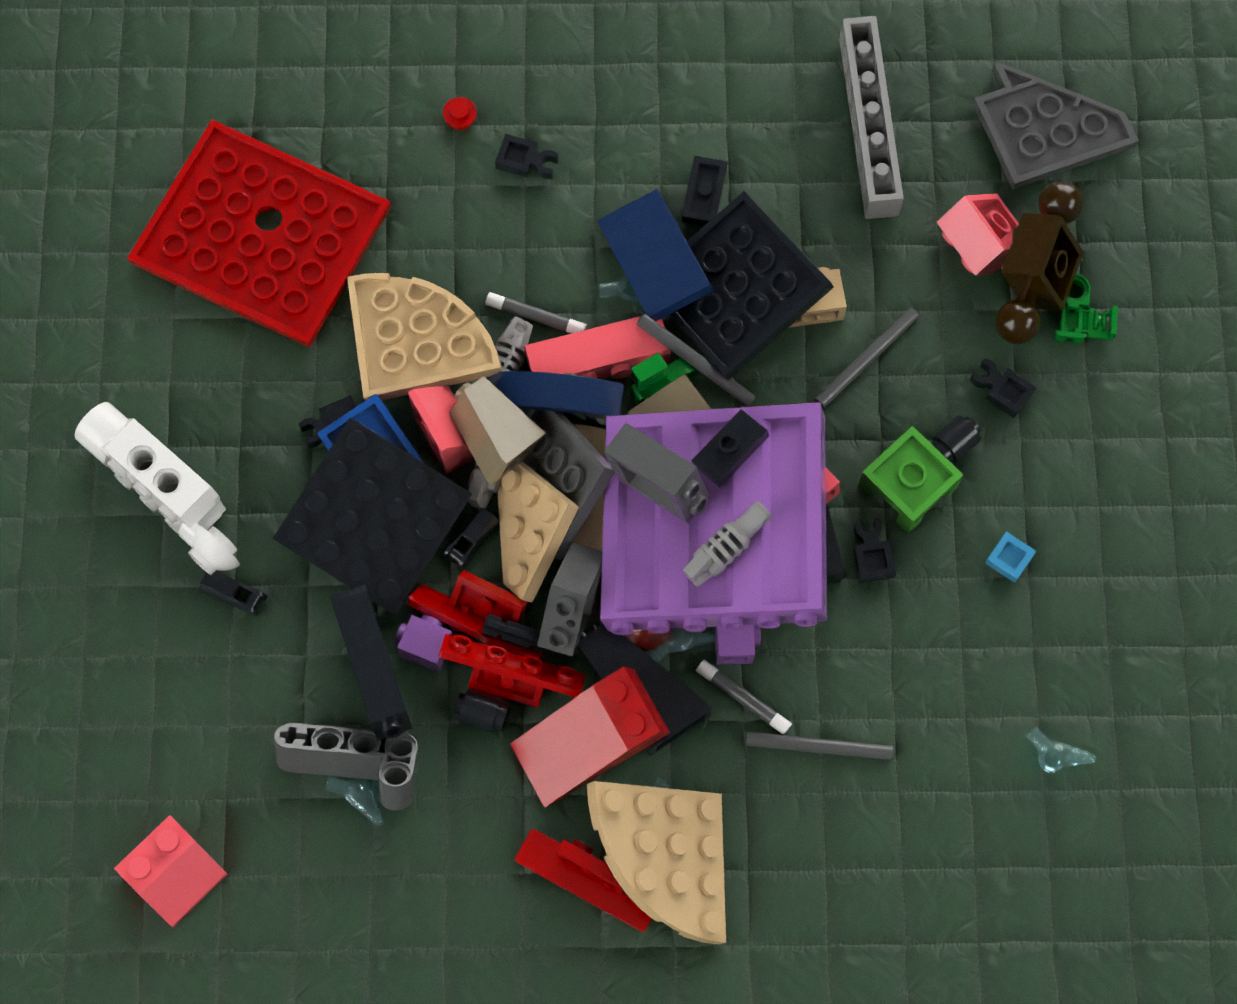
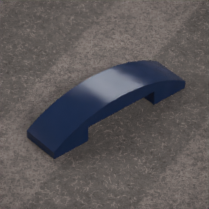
M503 371L486 377L511 402L521 409L582 413L585 417L606 419V416L621 415L624 384L577 375L527 371Z

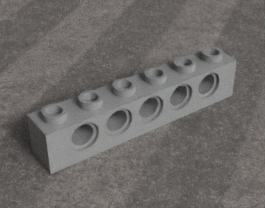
M876 16L845 18L842 21L839 41L865 219L896 217L900 214L904 198Z

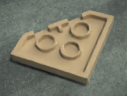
M521 462L502 477L501 485L497 491L503 584L521 600L533 602L579 507L528 465Z

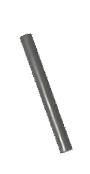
M909 308L814 399L815 403L821 402L822 409L827 407L919 318L916 310Z
M645 313L639 318L636 323L637 326L746 407L755 399L754 394L734 379L727 380L715 365Z
M747 732L746 746L885 760H892L893 745Z

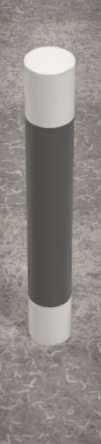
M491 292L488 293L485 305L571 334L584 331L587 328L585 323Z
M703 660L696 669V672L781 734L785 735L791 727L792 723L706 660Z

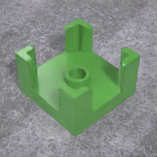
M912 426L862 472L858 486L870 497L875 490L899 513L896 523L909 534L920 524L924 514L942 497L948 498L958 488L963 474Z

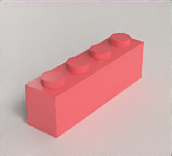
M641 316L525 345L526 361L530 372L572 373L577 376L596 379L608 377L621 379L627 377L632 373V367L657 353L661 355L665 363L670 362L671 350L636 325ZM662 319L656 321L658 324L664 327Z

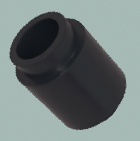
M957 415L932 437L931 444L951 463L956 464L981 441L979 435L981 430L972 418L968 416L964 418Z
M469 688L466 694H459L454 714L459 715V723L491 733L494 730L503 732L510 713L511 704L503 702L502 697Z

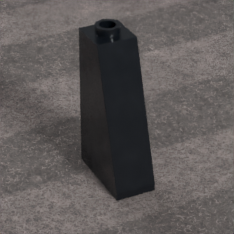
M365 585L329 596L377 741L384 738H395L404 731L413 729Z
M595 624L584 630L577 645V651L598 682L622 667L635 669L670 731V734L645 748L649 756H652L710 717L712 708L704 699L624 635L613 634L606 629L604 624L600 627Z

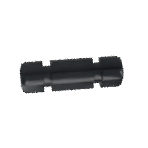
M492 614L486 617L482 628L484 635L496 638L497 635L501 636V641L525 649H529V646L534 647V652L547 655L550 652L549 649L537 646L540 632L539 634L534 633L535 629L509 620L506 623L501 622V617Z

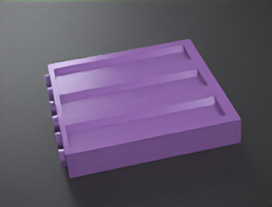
M821 402L606 416L605 449L624 424L627 423L690 463L740 409L766 428L769 433V437L720 488L699 471L709 493L708 503L702 513L698 516L694 515L688 524L619 481L616 474L613 475L604 490L600 620L608 631L617 635H629L633 633V630L666 633L670 628H684L687 631L700 632L704 631L706 627L721 626V628L726 630H738L743 625L756 624L762 628H776L780 626V623H795L798 626L809 627L816 625L817 622L827 621L825 415ZM756 501L763 504L773 518L749 539L751 542L749 547L743 550L741 555L735 557L734 561L730 565L728 564L725 570L716 577H710L702 585L696 587L683 571L686 565L694 558L693 554L702 544H706L707 540L713 537L717 530H721L726 522L736 521Z

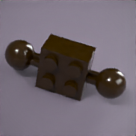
M1056 181L1046 186L1039 197V210L1041 214L1023 213L1019 225L1013 231L1012 244L1008 255L1002 261L1001 273L1017 296L1015 300L1005 303L999 309L995 319L998 334L1008 343L1024 344L1031 341L1037 335L1041 324L1037 309L1063 312L1084 253L1066 225L1073 222L1080 215L1083 208L1082 194L1070 182Z

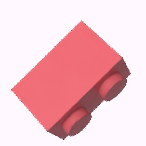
M998 194L964 196L937 221V224L943 231L942 236L945 241L955 247L962 257L963 266L969 272L978 276L992 274L1001 269L1002 261L1008 255L1012 244L1013 231L1019 225V222Z
M449 385L417 388L409 391L408 395L414 418L445 473L448 474L475 460L449 413L457 401Z
M171 815L114 868L171 927H174L228 875Z

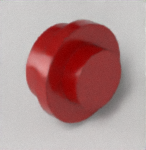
M453 98L444 106V120L453 129L465 130L476 120V106L468 98Z

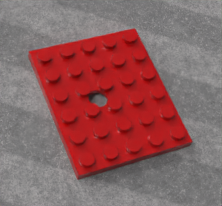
M212 119L127 259L130 264L310 348L348 283L347 277L353 275L391 209V202ZM275 209L281 213V224L274 230L265 231L256 225V218L260 212L264 213Z

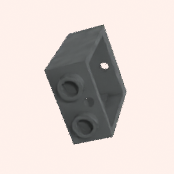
M625 423L604 450L619 481L688 524L694 515L698 516L702 513L709 497L697 467Z
M572 542L551 584L537 646L573 656L593 612L602 575V551Z

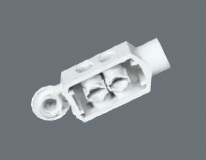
M103 402L91 409L78 424L75 431V439L106 467H109L115 473V478L128 490L133 488L140 495L139 499L153 512L158 510L166 518L164 521L192 547L188 552L189 556L208 574L212 575L216 570L227 571L239 567L240 563L233 555L237 548L224 534L212 526L226 510L215 490L134 418H126L109 402Z

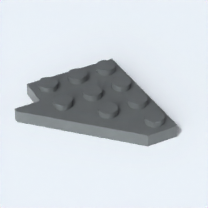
M1000 62L994 63L992 71L1001 89L974 98L973 106L1012 189L1135 148L1139 142L1125 112Z
M530 409L527 416L545 432V435L531 455L522 462L579 507L554 557L555 559L562 560L615 472L612 466L562 412Z

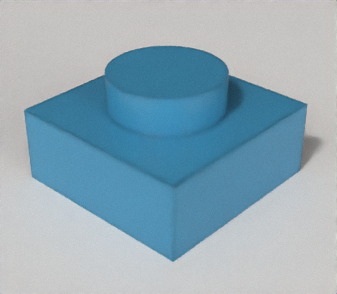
M1006 531L985 564L1016 583L1035 555L1036 550Z

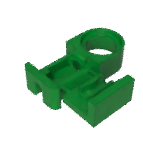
M1076 274L1072 284L1078 285L1082 289L1083 295L1079 298H1067L1063 312L1060 313L1059 330H1056L1053 339L1056 342L1064 343L1066 339L1070 338L1072 339V344H1082L1086 336L1091 339L1113 341L1117 335L1118 306L1113 305L1111 310L1106 309L1104 313L1094 312V308L1087 310L1090 303V284L1084 276ZM1107 316L1109 317L1108 331H1106Z
M657 353L631 368L638 379V387L635 384L631 386L630 397L637 406L684 374L691 382L698 375V370L682 358L667 365L661 355Z

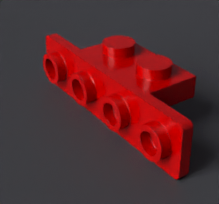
M465 570L459 574L451 597L421 584L408 598L407 605L417 609L422 615H427L446 623L453 630L464 632L480 640L484 645L500 646L507 652L521 656H534L539 659L544 656L534 652V647L529 646V649H525L501 641V636L497 635L496 638H492L482 633L485 619L490 614L501 617V622L506 623L509 620L519 624L528 601L521 600L518 596Z
M445 634L438 654L440 658L473 667L468 684L469 688L537 708L544 688L577 697L582 693L585 680L584 674L577 672L571 667H558L542 662L534 656H521L507 652L500 646H487L476 643L462 635L453 636Z
M536 829L530 830L515 857L516 863L642 933L646 931L652 918L642 911L625 893L606 861L604 862L591 855L594 851L591 847L574 839L572 844L564 839L562 843H559Z

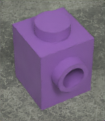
M411 615L407 625L401 624L396 634L395 644H398L397 650L400 657L440 672L445 659L440 658L438 654L445 634L453 635L452 631L441 627L442 623L433 617L422 615L420 619Z
M757 624L743 625L738 630H726L721 628V626H715L716 665L752 664L755 657V645L761 644L760 627Z

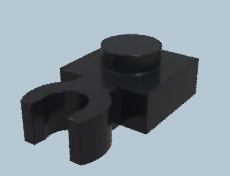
M505 133L495 161V168L527 178L530 170H535L540 177L552 179L553 169L546 168L543 164L546 162L558 164L559 157L558 153L552 150L537 152L538 142Z
M984 358L980 367L988 372V376L981 377L976 372H973L970 377L971 383L978 388L990 389L986 399L1015 418L1034 394L1036 387L1009 368L1001 375L997 372L996 365L991 360Z
M351 395L319 408L322 418L318 420L306 418L298 424L301 432L308 429L316 430L314 436L305 439L309 448L317 447L322 443L317 434L318 432L356 407Z
M878 517L873 520V532L867 533L863 531L860 520L856 521L854 525V535L862 542L860 545H854L853 548L860 583L891 579L896 576L890 540L879 542L882 523Z

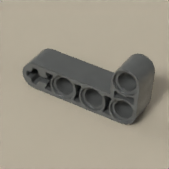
M287 723L276 729L274 733L276 763L283 771L379 780L380 802L385 808L393 811L403 810L412 803L418 775V743L412 735L402 733L395 738H384L377 741L374 730L301 723Z

